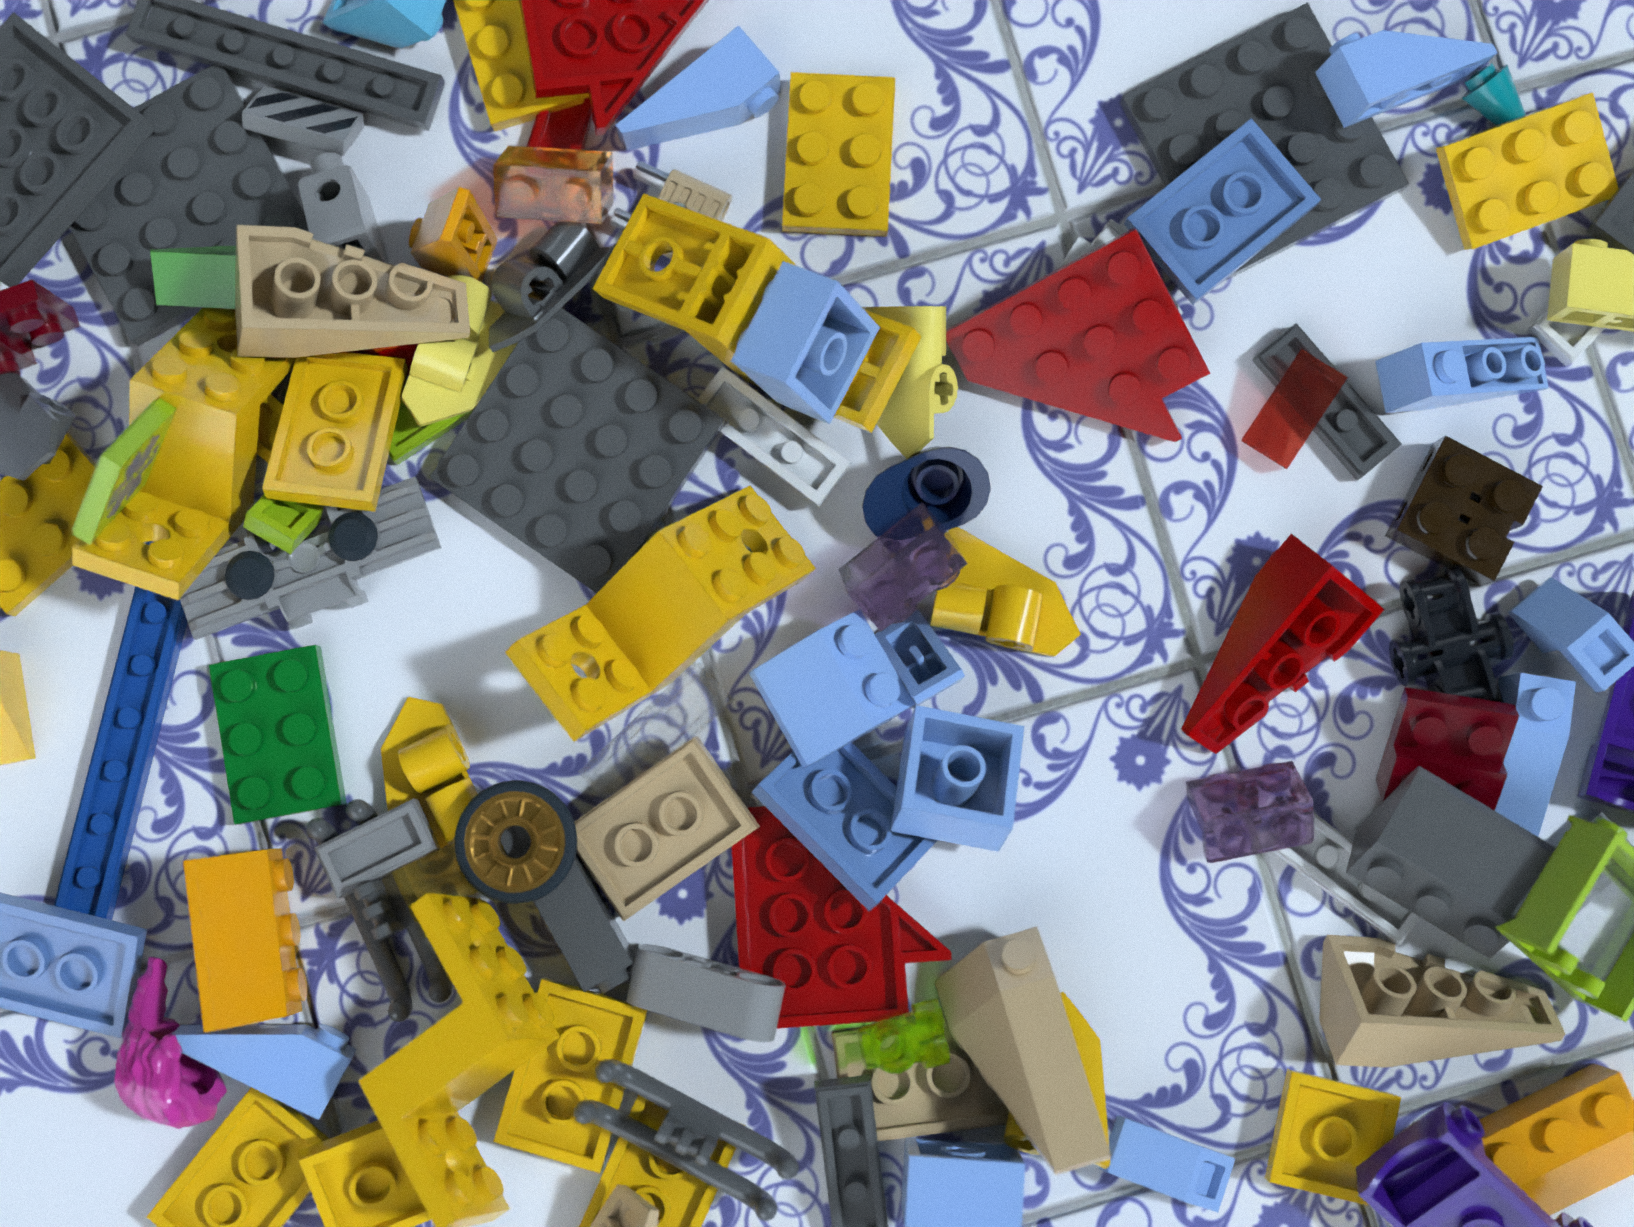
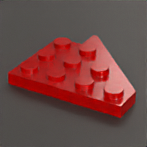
M519 0L535 99L588 93L595 135H604L709 0Z
M1135 227L946 329V342L969 382L1172 442L1181 440L1182 435L1163 398L1211 374Z
M765 806L747 807L760 827L731 846L739 968L776 978L786 984L777 1029L909 1020L905 963L952 960V952L888 895L873 909L868 911Z

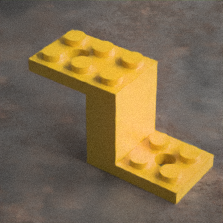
M643 193L592 289L607 300L685 330L744 381L758 386L731 362V359L736 352L739 337L749 327L762 302L766 286L774 279L782 262L797 265L767 237ZM673 251L670 263L664 269L655 272V265L660 256ZM865 310L880 329L833 418L872 433L922 336L911 326Z
M203 307L129 382V425L154 400L157 401L158 398L177 408L146 484L91 544L80 539L72 547V565L179 600L243 523L246 513L254 505L260 404L291 371L295 358L238 356L235 309ZM147 541H154L150 545L143 543Z
M748 486L659 530L587 604L516 640L505 653L569 737L575 742L671 684L747 613L802 582L816 568L805 555L802 546L788 534L773 515L769 504L762 497L758 496L751 486ZM745 545H747L753 553H751V552L745 547ZM572 664L581 668L587 678L580 677L575 672Z
M426 893L411 904L410 907L463 1003L359 1079L358 1082L434 1227H470L492 1222L510 1210V1207L503 1196L504 1187L500 1177L492 1168L486 1165L476 1146L477 1136L474 1129L464 1118L460 1117L458 1111L560 1036L552 1024L554 1016L550 1006L543 997L534 993L524 975L527 972L526 965L519 953L505 942L498 929L500 926L499 917L491 905L481 898Z

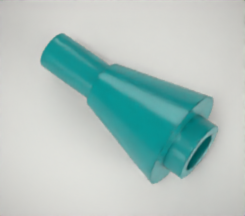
M1490 63L1464 82L1469 91L1461 98L1495 126L1526 115L1508 64L1497 70L1493 63Z

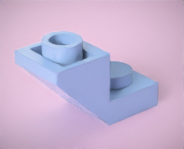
M1552 577L1547 578L1507 612L1543 654L1559 650L1595 693L1605 691L1634 666V642L1612 616Z
M1117 1115L1109 1137L1110 1165L1107 1169L1101 1167L1099 1169L1183 1202L1219 1212L1235 1158Z

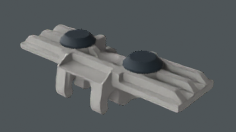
M412 477L382 488L376 512L318 505L324 508L320 521L329 518L331 522L330 530L304 540L291 555L282 549L272 552L268 541L245 529L247 537H244L243 541L220 549L180 598L193 639L203 638L280 609L286 621L297 629L313 623L310 613L336 603L346 602L351 608L367 603L368 597L365 591L360 588L357 582L358 579L442 548L417 478Z

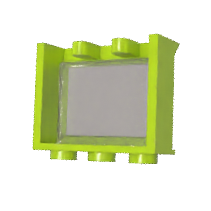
M1569 815L1567 820L1572 826L1569 831L1566 830L1515 915L1516 918L1495 928L1575 1000L1627 1023L1634 1011V846H1631L1626 841L1628 833L1609 820L1596 817L1592 823Z

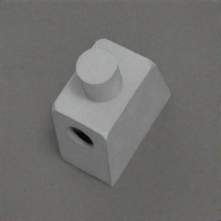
M323 153L314 157L310 163L313 174L301 178L298 182L308 231L314 233L313 239L345 249L346 245L365 250L364 256L389 264L370 199L351 166L344 165L342 157L337 153Z

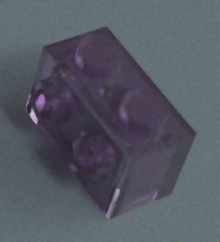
M922 502L838 570L847 594L882 632L892 623L898 624L910 617L916 610L918 603L932 591L942 590L952 584L959 576L961 569L968 563L952 536Z

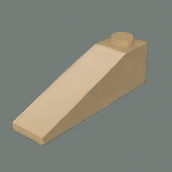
M236 226L235 315L238 356L295 358L469 338L470 324L466 283L405 263L394 266L364 256L365 250L350 245H346V248L342 249L313 239L314 233L295 227Z
M1038 927L983 942L934 981L951 1036L978 1067L981 1076L991 1090L994 1089L1013 1114L1015 1122L1055 1175L1111 1159L1106 1137Z
M1327 935L1323 941L1319 1021L1336 1065L1388 1068L1561 1041L1566 1034L1543 989L1482 970L1476 973L1475 976L1445 968L1444 958L1427 953L1424 960L1416 959L1395 952V943L1379 938Z

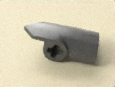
M566 215L562 216L531 247L530 255L535 262L534 264L518 260H509L501 264L493 275L492 292L505 312L489 327V348L492 352L517 343L544 325L605 266L616 244L611 247H600L590 232L580 222Z
M14 373L0 375V474L25 481L39 466L51 463L76 415L63 404L41 395L25 378Z

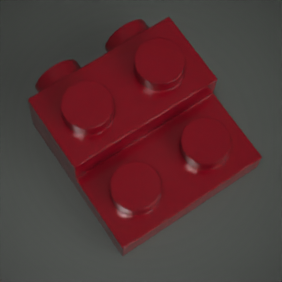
M33 279L0 290V375L6 373L20 375V370L37 364L31 344L42 346L58 342L64 338V332L80 327L74 307Z
M1404 687L1376 775V783L1381 801L1383 802L1420 766L1495 811L1508 775L1503 761L1519 719L1516 706L1514 704Z

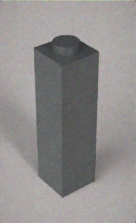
M517 825L506 829L500 841L507 855L512 858H521L526 855L531 846V838L528 831ZM576 853L573 865L562 883L551 893L535 900L534 903L582 990L585 992L598 985L603 994L631 978L627 967L635 963V953L589 871Z

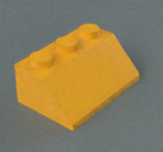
M282 848L183 861L204 1033L287 1017L301 1012V1001H305L307 998V980L304 970L297 968L294 946L300 944L301 933L297 915L290 913L287 891H292L294 877L289 859H283Z
M1593 1063L1479 1119L1485 1132L1484 1136L1481 1137L1485 1156L1549 1216L1634 1174V1099L1619 1071Z

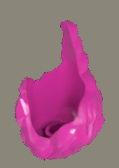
M148 957L147 970L137 979V988L132 998L133 1004L128 1012L129 1022L122 1033L123 1042L117 1053L114 1083L119 1097L139 1117L156 1124L181 1129L214 1120L217 1105L227 1092L226 1085L217 1070L182 1053V1047L176 1035H172L180 1025L174 1019L164 1017L167 1010L165 1002L168 988L164 982L167 964L160 958Z

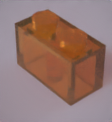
M507 146L493 164L495 215L499 218L602 224L614 204L613 152Z

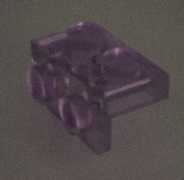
M1293 761L1270 763L1257 768L1227 774H1214L1207 778L1186 781L1187 799L1202 831L1203 854L1208 863L1306 845L1314 841L1313 799Z

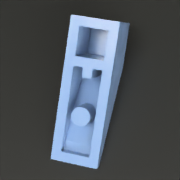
M738 25L618 122L615 127L620 143L629 151L740 125L752 115L755 118L761 117L779 99L778 94L781 92L780 73Z
M1386 30L1363 38L1360 37L1359 33H1353L1330 47L1329 52L1331 56L1315 73L1345 128L1469 79L1498 52L1494 45L1490 43Z
M1517 673L1498 677V687L1503 703L1514 704L1518 711L1519 719L1503 761L1508 775L1495 811L1539 837L1569 738L1576 681Z
M253 1024L204 1033L203 1025H180L172 1033V1035H176L183 1054L317 1120L323 1114L357 1050L347 1044L350 1038L346 1034L325 1024H320L317 1029L308 1024Z

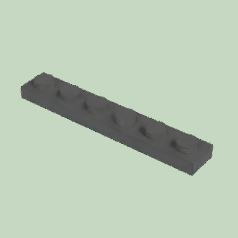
M137 0L126 32L127 37L136 44L206 65H220L226 71L427 131L430 130L445 86V81L440 74L192 0Z

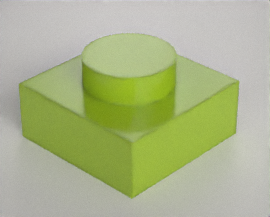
M264 494L246 513L243 527L291 555L320 523L324 508L314 504L267 499Z

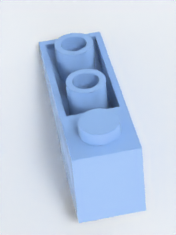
M1538 337L1425 342L1375 361L1386 413L1429 410L1542 391L1549 388Z

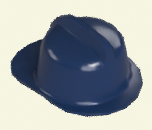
M940 446L924 448L912 457L888 467L874 477L865 490L862 503L865 523L876 537L889 544L906 546L925 541L952 528L961 526L980 514L987 505L991 491L989 474L981 461L966 450Z

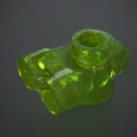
M937 998L912 1003L910 1012L857 1029L861 1058L866 1070L880 1068L890 1074H899L910 1069L915 1063H922L924 1069L950 1064V1053L944 1034V1019ZM895 1035L891 1046L880 1048L882 1042L887 1037Z

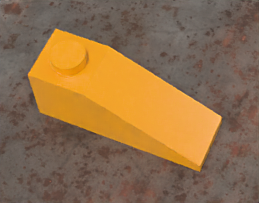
M458 187L430 202L424 217H418L415 220L409 235V247L412 248L410 253L421 268L447 277L454 274L464 275L483 282L498 241L471 191L462 187Z

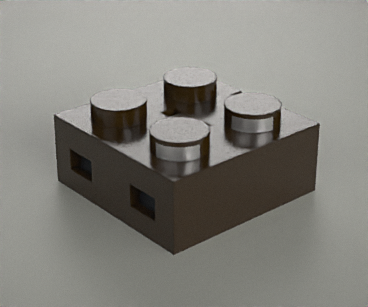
M1445 435L1430 447L1385 536L1445 568L1458 567L1466 579L1479 586H1483L1496 580L1515 543L1506 537L1509 531L1524 525L1543 486Z

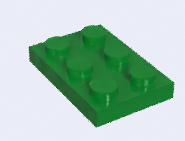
M310 645L210 664V676L234 825L347 805L321 646Z

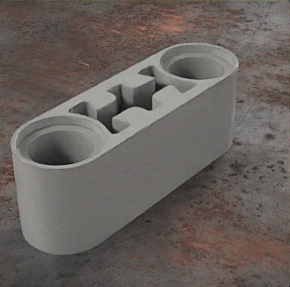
M649 944L637 946L626 999L629 1004L738 1038L757 1042L774 1041L786 985L783 981L668 947Z

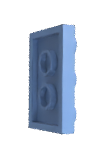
M1251 118L1128 216L1124 225L1128 230L1134 227L1137 229L1150 256L1190 303L1194 305L1315 208L1321 199Z
M852 742L804 769L792 751L752 791L758 800L868 911L873 909L938 841L890 831L897 787Z
M0 892V1008L122 1038V1033L129 1022L128 1012L133 1004L132 998L137 988V979L140 975L147 929Z

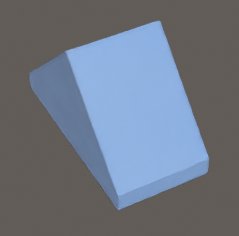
M918 609L875 634L915 703L912 706L913 708L952 687L965 677L961 667Z

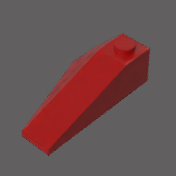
M1290 534L1255 575L1181 730L1187 736L1214 754H1217L1265 717L1269 709V702L1288 687L1297 692L1309 682L1306 673L1321 661L1329 657L1335 662L1346 654L1385 609L1328 561L1293 534Z

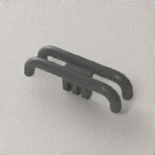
M361 799L352 800L346 808L348 817L355 821L358 826L378 816L373 807ZM321 818L312 819L306 827L307 835L319 845L339 836L336 829L329 822ZM403 868L383 877V879L367 882L353 889V893L344 897L387 992L390 1002L388 1015L393 1021H405L410 1016L413 1008L409 987L387 940L388 937L404 929H407L427 973L430 983L429 997L438 1003L449 999L453 989L452 981L410 907L411 904L417 901V897Z
M604 1059L597 1064L595 1075L598 1080L604 1083L612 1082L620 1085L669 1112L659 1131H656L609 1105L589 1099L580 1101L574 1108V1117L579 1123H592L616 1134L744 1203L762 1221L774 1219L778 1208L774 1198L767 1191L709 1158L718 1138L768 1164L776 1170L782 1179L789 1180L794 1178L799 1170L796 1158L789 1151L763 1135L631 1065L614 1059Z

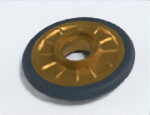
M511 780L500 782L477 794L463 810L455 831V855L466 880L482 895L502 903H528L551 893L568 875L577 850L576 827L566 805L549 789L529 781ZM515 825L526 829L531 838L530 849L521 858L509 857L501 848L502 834L506 829Z

